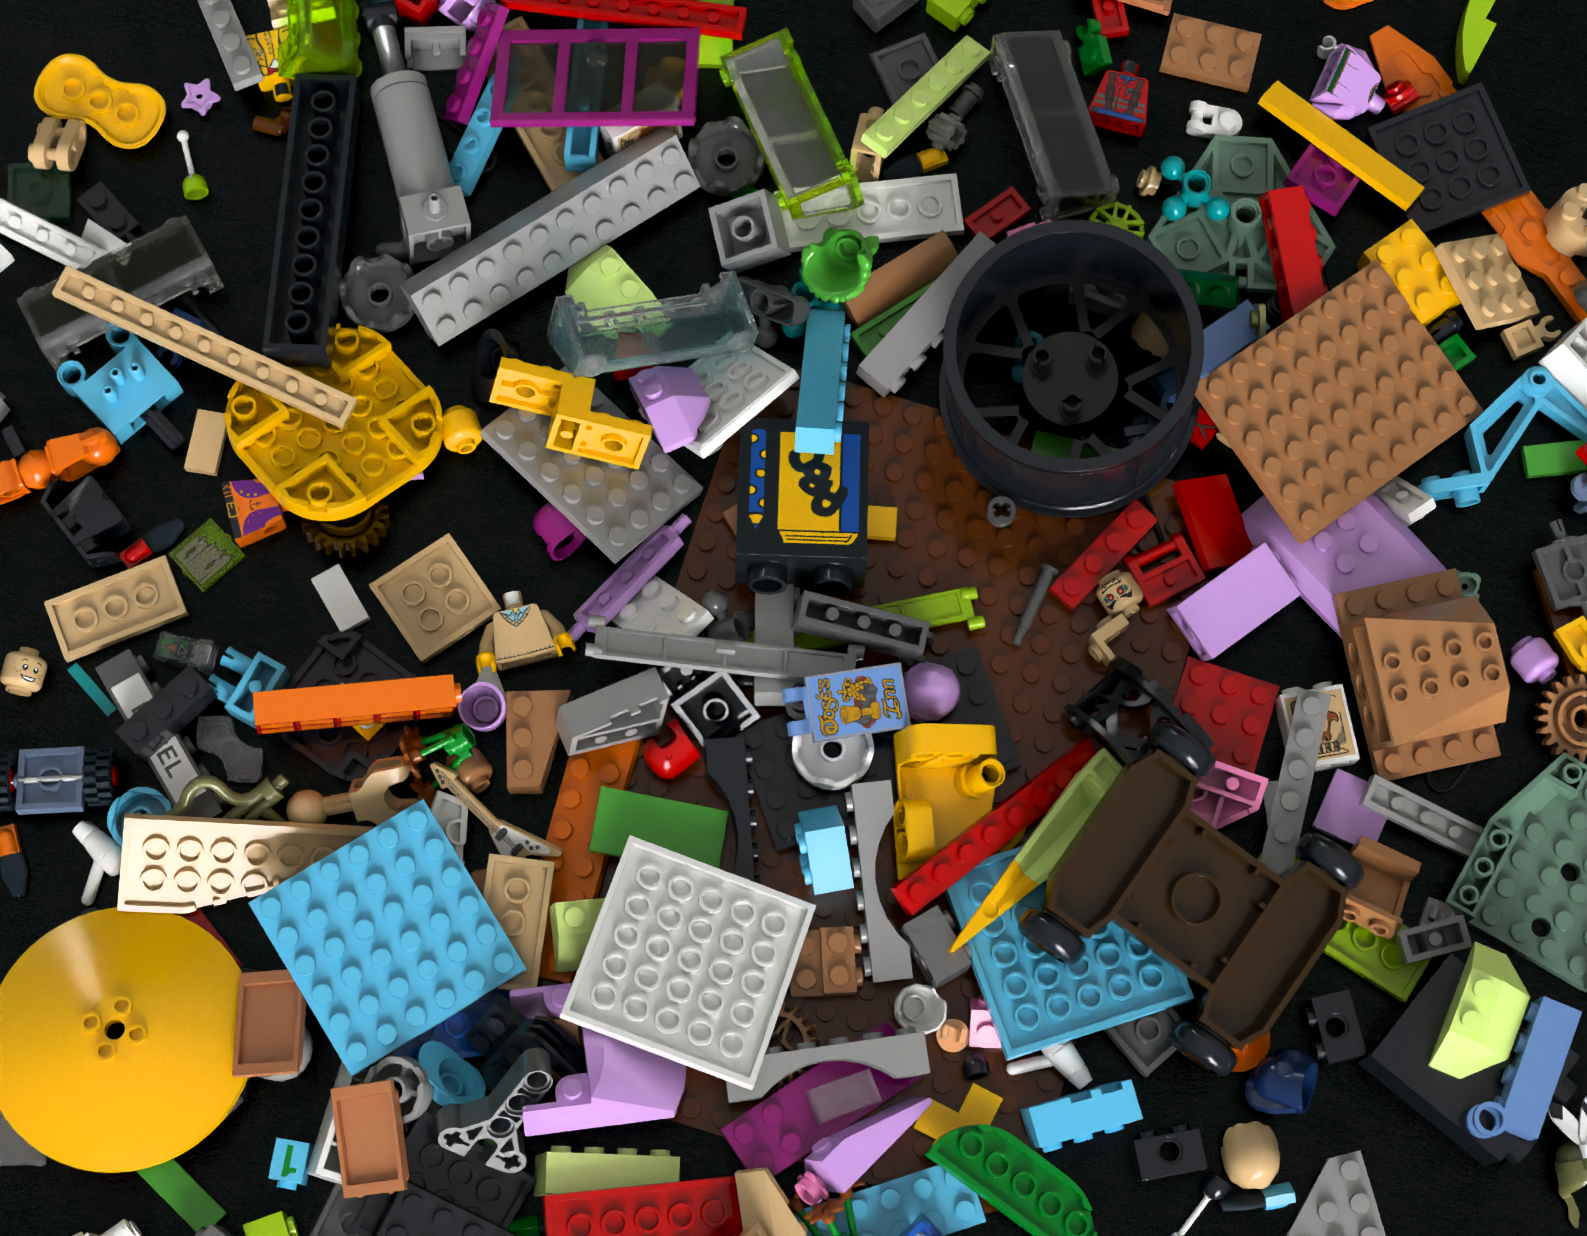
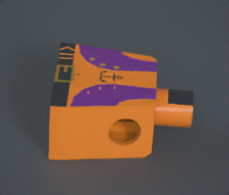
M258 479L221 483L234 540L239 548L287 528L284 512L288 510L273 497Z

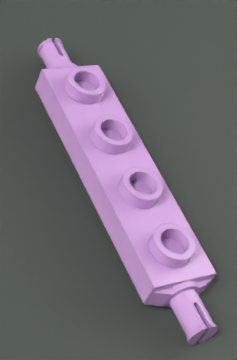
M681 513L671 526L662 525L651 534L573 614L576 624L567 633L572 636L574 644L586 631L596 634V628L588 627L589 614L606 616L607 625L684 545L679 534L692 523L685 514Z

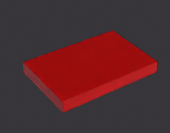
M1227 474L1180 480L1172 485L1203 573L1227 569L1251 552L1250 549L1253 546L1245 530L1244 521Z

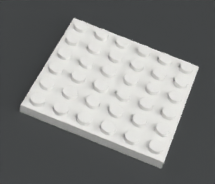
M629 835L559 1018L752 1090L816 905Z

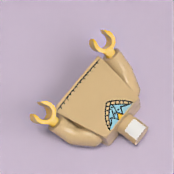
M511 591L502 595L505 610L494 613L493 622L486 625L479 644V654L476 656L478 674H481L483 667L490 666L492 667V672L495 673L497 667L499 671L558 656L561 657L563 656L561 652L563 648L571 647L575 651L576 647L572 636L566 632L563 624L548 610H540L537 603L524 606L521 592Z

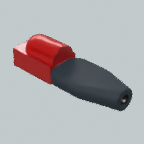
M179 518L155 526L144 534L143 539L141 538L121 552V560L128 569L145 563L155 556L154 554H160L170 547L185 529L184 524Z

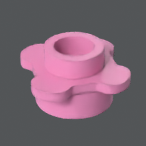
M806 1171L804 1176L799 1175L797 1177L798 1183L795 1185V1190L805 1203L813 1206L816 1203H820L822 1198L826 1200L829 1197L826 1185L818 1175Z

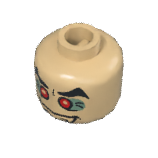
M1117 569L1098 581L1099 588L1096 591V596L1108 615L1116 617L1122 613L1125 618H1128L1140 610L1138 604L1142 601L1144 594L1130 572H1120Z

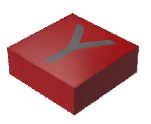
M1200 407L1190 442L1203 450L1219 429L1208 413Z

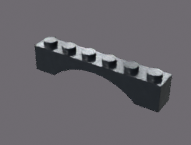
M745 737L705 739L703 744L705 776L717 788L733 820L736 853L732 874L761 884L760 875H754L753 862H759L758 843H752L751 830H756L757 827L756 812L749 808V797H754L753 778H747V765H752L751 746H745Z

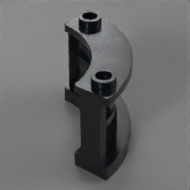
M1119 656L1110 664L1113 669L1074 705L1067 703L1063 707L1069 715L1067 721L1078 733L1083 731L1094 738L1123 766L1146 755L1151 748L1147 743V738L1130 737L1119 733V707L1126 710H1140L1152 705L1154 710L1150 717L1151 729L1156 723L1166 720L1196 737L1209 749L1214 745L1211 738L1188 711L1182 715L1181 709L1179 707L1175 708L1170 703L1174 697L1156 680L1152 682L1147 681L1142 675V669ZM1136 693L1140 696L1138 700L1130 701L1132 694ZM1095 711L1100 712V713H1099L1098 715H1096V716H1093V717L1089 716L1092 712H1095ZM1106 723L1107 730L1104 729L1101 725ZM1126 749L1136 751L1134 757Z

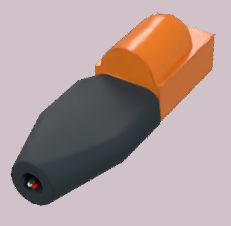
M13 823L0 827V869L2 879L13 897H21L26 895L28 868L25 856L22 854L17 826Z

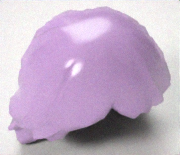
M926 661L924 663L919 662V664L905 672L904 686L909 716L920 724L925 721L936 722L950 713L960 700L961 685L957 675L950 668Z

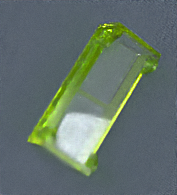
M788 28L720 56L723 69L719 70L720 77L725 88L731 86L779 190L775 197L782 212L788 210L792 220L853 210L865 205L857 175L852 164L845 158L805 73L801 59L794 49V42Z

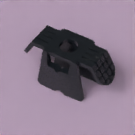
M92 476L85 477L55 507L61 494L63 483L62 479L54 477L49 482L42 496L41 504L92 568L120 562V554L116 552L87 554L131 531L130 524ZM69 511V513L62 520H60L58 516Z

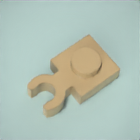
M1545 316L1537 326H1534L1531 319L1504 329L1500 333L1513 361L1542 350L1545 346L1542 340L1552 342L1557 339L1561 334L1560 330L1549 332L1545 328V325L1553 321V316Z

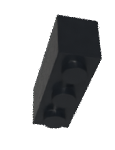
M189 665L115 732L143 762H146L218 696L209 684Z

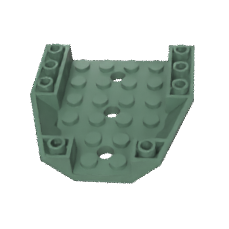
M1564 752L1488 820L1449 892L1445 903L1457 916L1463 914L1466 925L1584 992H1587V765ZM1568 864L1575 868L1577 873L1575 881H1567L1562 877L1561 868L1563 865ZM1534 920H1541L1546 924L1547 934L1545 937H1539L1533 933L1531 926Z

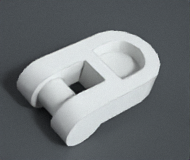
M1200 100L1190 102L1189 113L1191 114V120L1187 122V134L1213 139L1215 135H1239L1242 127V118L1238 112L1230 108L1208 105ZM1203 118L1211 119V124H1205Z

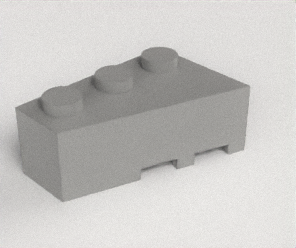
M653 667L559 706L555 725L568 756L659 735L669 696L656 667Z

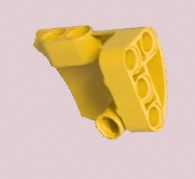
M922 723L908 726L893 734L898 800L894 805L893 825L899 880L992 810L995 788L1001 785L1005 779L1004 767L996 760L998 754L995 726ZM982 771L986 774L987 781L983 778Z

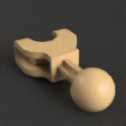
M403 756L374 761L363 777L352 780L349 792L323 797L319 792L310 789L298 791L287 803V818L289 822L324 824L327 816L354 811L357 822L368 820L378 826L419 802L416 798L400 799L392 795L388 788L403 782L408 777L410 772L408 761Z

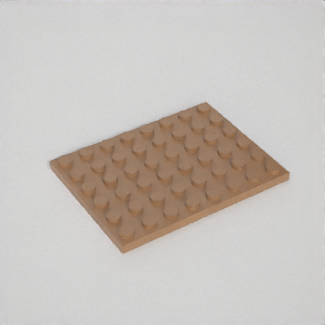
M1377 259L1198 382L1195 393L1198 401L1300 545L1484 412L1423 324H1420L1410 310V305Z

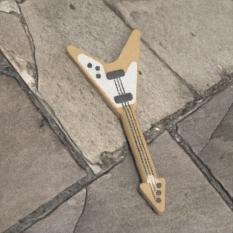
M433 762L430 765L442 789L447 787L489 828L491 838L500 855L526 858L528 855L559 857L563 854L562 848L504 820L497 819L456 778L458 776L456 771L438 762Z

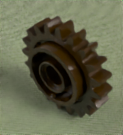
M384 498L365 511L342 520L316 521L301 517L302 532L306 534L307 542H314L316 551L325 547L326 556H330L337 550L339 558H343L346 551H350L351 555L356 557L357 549L359 548L363 552L369 553L368 544L379 546V537H386V528L390 527L389 506L385 504Z

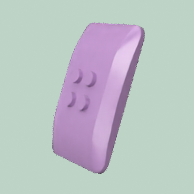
M1374 493L1301 545L1265 495L1241 514L1252 546L1254 547L1266 542L1268 546L1276 550L1280 557L1279 563L1283 569L1289 572L1297 581V589L1301 593L1300 597L1341 639L1332 595L1446 570L1430 550Z

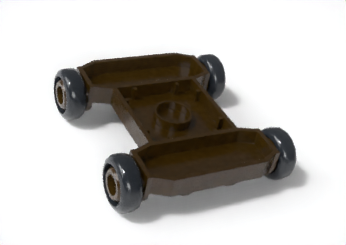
M1160 721L1154 725L1147 736V743L1151 749H1149L1146 755L1122 768L1048 874L1045 899L1040 906L1042 910L1035 907L1028 908L1019 918L1017 927L1029 941L1053 958L1066 965H1075L1081 960L1086 951V944L1080 937L1090 939L1096 931L1112 921L1202 988L1196 1011L1190 1017L1192 1021L1188 1019L1177 1020L1168 1032V1039L1175 1048L1204 1069L1217 1076H1227L1237 1064V1056L1231 1048L1242 1051L1245 1045L1269 1032L1341 926L1346 897L1349 894L1348 890L1359 885L1365 875L1362 864L1352 854L1335 842L1320 834L1307 833L1299 840L1295 847V853L1299 860L1294 867L1283 875L1278 876L1190 810L1196 785L1200 781L1199 779L1205 778L1216 764L1215 756L1206 745L1187 731L1170 722Z

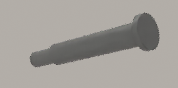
M1041 564L1040 566L1042 571L1018 622V629L1011 642L1015 646L1020 647L1027 630L1032 625L1053 576L1058 575L1059 571L1050 565Z

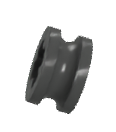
M995 497L988 504L987 519L995 527H1007L1014 520L1016 507L1014 502L1008 497ZM997 506L1001 509L1005 506L1008 508L1006 515L1009 516L1001 515L996 517V509L993 508Z

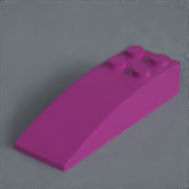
M888 1021L868 1032H882L883 1037L896 1036ZM860 1037L855 1041H862L863 1038ZM846 1061L822 1062L723 1127L721 1133L745 1170L767 1167L775 1178L813 1152L812 1147L819 1140L855 1124L923 1078L924 1075L893 1079L882 1071L864 1064Z

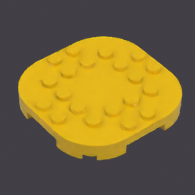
M340 323L336 324L332 368L287 366L357 398V404L344 430L239 381L234 383L227 396L228 403L226 412H224V419L228 437L235 453L283 507L300 517L310 520L337 521L353 517L365 511L425 470L435 459L443 440L442 409L434 390L430 385L424 386L392 351L391 343L385 337L372 329L358 325V329L341 328Z

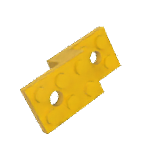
M501 357L489 402L551 416L545 448L638 470L652 434L653 426L643 424L638 420H626L613 417L608 413L590 411L596 379L585 377L582 374H571L555 370L549 366L525 363L515 358Z

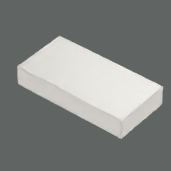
M339 564L311 579L341 632H349L370 620Z

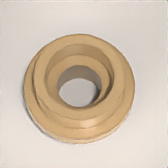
M1149 166L1147 170L1142 169L1136 182L1140 195L1146 196L1148 194L1153 196L1156 193L1162 178V173L1156 171V167Z

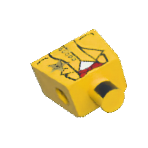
M297 25L246 36L264 78V81L258 83L261 91L273 90L274 98L277 102L291 100L293 98L291 86H294L295 73H303V43Z

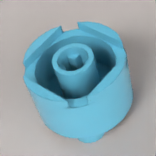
M135 787L128 790V792L118 797L112 803L107 816V826L115 842L122 847L124 813L165 815L174 806L163 794L153 788Z

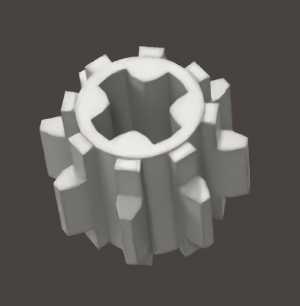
M944 112L935 114V117L929 120L928 129H926L928 138L932 140L931 146L941 151L946 149L951 152L952 149H958V146L964 143V138L967 134L965 125L960 123L962 118L953 113L949 115Z

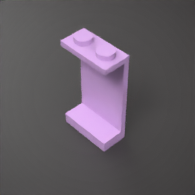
M1266 542L1250 549L1251 552L1186 599L1178 601L1166 609L1201 661L1215 658L1301 595L1297 589V581L1289 572L1283 569L1279 563L1280 557L1273 547L1268 546Z

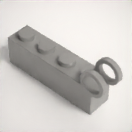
M787 584L785 591L772 595L755 592L756 644L800 648V645H794V635H800V632L791 630L794 606H796L797 600L800 597V587H794V584ZM754 676L755 706H785L790 717L795 720H804L805 713H797L791 708L804 710L803 703L783 704L781 692L783 689L800 687V685H803V681Z

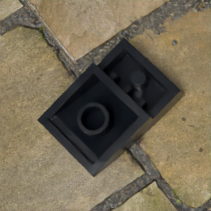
M703 631L696 636L707 638ZM660 665L650 667V669L656 667L669 696L670 705L702 746L705 739L732 738L761 717L753 702L732 673Z

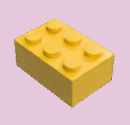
M1412 219L1364 251L1356 265L1360 271L1377 259L1410 305V310L1425 328L1442 317L1443 313L1449 312L1461 303L1433 251L1436 247Z

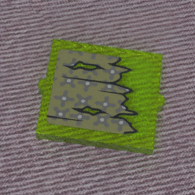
M211 518L168 554L183 570L182 575L189 577L202 592H205L246 557L231 541L232 536L229 533L225 534Z

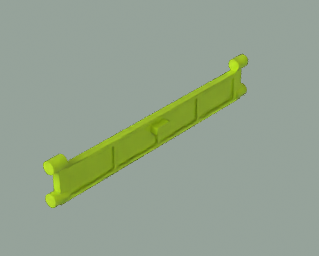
M975 586L871 606L872 608L930 622L929 628L967 620L969 631L985 628L983 615L975 616L971 600L978 599ZM755 630L750 632L749 639L744 642L755 643ZM800 632V635H794V645H800L801 649L823 650L848 645Z

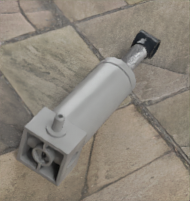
M393 0L361 3L366 31L374 37L384 76L373 83L370 94L399 201L401 231L410 265L442 259L471 241V222L461 185L455 186L425 75L417 71L405 69L396 35L398 21Z

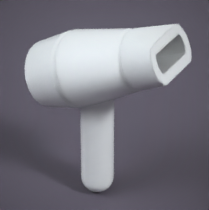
M81 821L74 827L72 833L83 844L94 860L81 898L83 905L91 906L95 901L104 871L112 877L120 874L122 847L92 822Z
M1072 1041L1042 1049L1041 1051L1044 1055L1010 1062L1006 1067L1010 1075H1017L1054 1066L1079 1090L1093 1080Z

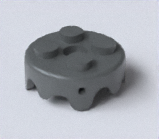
M730 116L724 121L707 122L698 135L690 139L688 161L701 188L717 196L730 197L747 192L758 182L764 170L765 152L760 135L749 130L739 117ZM724 154H729L735 158V162L730 166H723L718 162V159Z
M382 254L371 259L364 256L356 257L341 280L340 288L342 307L349 320L357 327L358 325L364 326L377 333L395 331L410 321L415 312L399 285L414 276L410 266L388 254ZM377 290H385L389 293V296L384 302L378 303L372 300L373 293Z

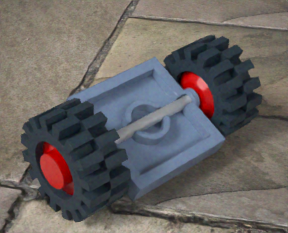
M114 746L20 749L18 761H16V755L13 752H0V811L16 810L18 815L83 812L85 800L90 807L111 806L120 797L119 792H121V776L119 772L121 768L118 764L119 755H117V749Z

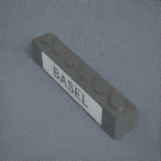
M130 649L95 668L125 722L162 690L157 681L151 683L146 675L151 670L143 656L140 654L136 657ZM180 732L147 760L173 806L179 802L182 790L190 780L202 775L211 776L203 762L197 764L192 754L197 752L189 736L182 737ZM203 788L195 794L192 806L184 816L222 818L226 814L224 808L228 804L213 790Z

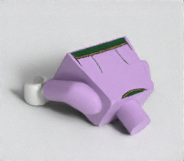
M1328 35L1324 37L1323 46H1318L1317 55L1321 59H1327L1309 99L1312 102V106L1331 120H1350L1365 113L1366 110L1374 115L1379 114L1386 102L1384 98L1375 93L1381 77L1374 69L1367 53L1362 49L1341 43L1336 45V39L1333 36Z

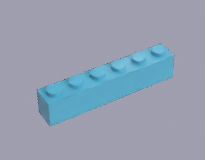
M810 309L806 325L797 410L795 452L833 455L834 443L841 442L844 402L838 401H845L846 362H848L851 324H845V311Z

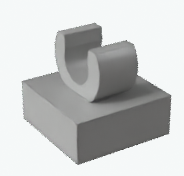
M1428 897L1425 900L1417 926L1457 915L1445 902Z

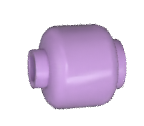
M1527 636L1517 642L1511 649L1510 663L1526 683L1540 682L1545 684L1557 674L1555 668L1559 663V657L1545 639Z

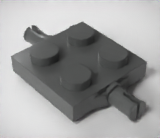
M1558 519L1549 523L1555 541L1548 546L1535 549L1531 554L1553 612L1568 607H1581L1583 615L1587 620V534L1583 536H1568L1562 519Z

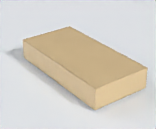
M198 409L184 465L186 471L217 476L227 435L224 413Z

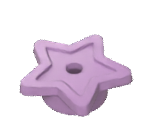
M208 78L198 85L186 82L184 87L187 96L182 101L181 107L192 108L202 116H205L213 103L220 101L221 98L218 94L211 91V81ZM199 94L202 95V98H201V99H198V98H197V96H198Z

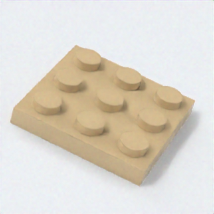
M1499 234L1445 242L1433 249L1475 330L1529 320L1541 313L1536 305L1533 294L1529 292L1521 277L1519 268L1514 264L1507 251V246Z
M447 533L369 584L370 589L422 664L491 620L494 613L502 611V608L450 533Z

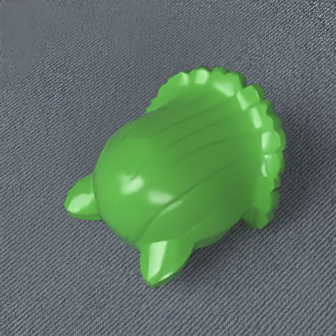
M828 228L823 234L822 242L818 244L810 243L801 252V266L803 269L800 274L802 275L804 285L808 286L811 293H815V297L821 298L825 302L830 299L833 304H837L839 301L845 302V300L849 301L851 298H856L860 292L864 291L865 284L871 276L873 255L879 249V237L868 236L864 238L856 230Z

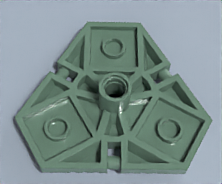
M1215 135L1192 170L1200 169L1210 176L1211 187L1209 194L1213 197H1224L1229 202V215L1222 221H1214L1207 216L1204 203L1199 207H1189L1186 205V213L1180 220L1171 221L1162 215L1149 234L1147 241L1160 250L1177 269L1235 276V270H1245V277L1239 276V289H1245V293H1277L1262 220V209L1258 198L1268 190L1287 188L1282 184L1291 170L1272 138ZM1197 185L1188 186L1192 191H1202ZM1178 191L1175 196L1179 197L1180 191ZM1311 205L1309 216L1311 224L1315 226L1317 233L1316 250L1317 254L1322 258L1324 267L1336 246ZM1237 216H1244L1247 219H1249L1250 222L1244 223L1237 218Z

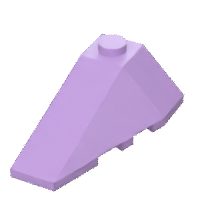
M911 1096L819 1140L812 1147L813 1152L804 1160L805 1172L809 1171L812 1174L818 1175L824 1181L827 1191L845 1193L933 1103L930 1097Z

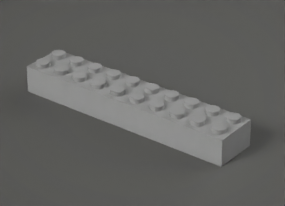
M660 126L399 285L427 335L438 346H441L701 186L676 134L664 126Z

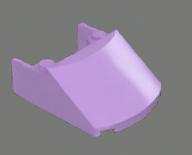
M572 983L509 991L510 1004L528 1019H534L535 1016L560 1017ZM581 1026L587 1073L568 1075L559 1080L555 1088L556 1102L522 1107L525 1136L674 1118L685 1089L686 1065Z

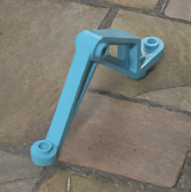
M1541 366L1530 367L1476 418L1463 436L1473 474H1471V471L1465 470L1454 473L1450 478L1440 479V476H1430L1422 479L1421 484L1417 488L1432 496L1434 501L1454 498L1456 507L1461 508L1475 505L1481 501L1479 493H1483L1489 486L1537 411H1541L1587 443V410L1546 368ZM1515 402H1519L1522 404V409L1493 453L1488 455L1483 433Z

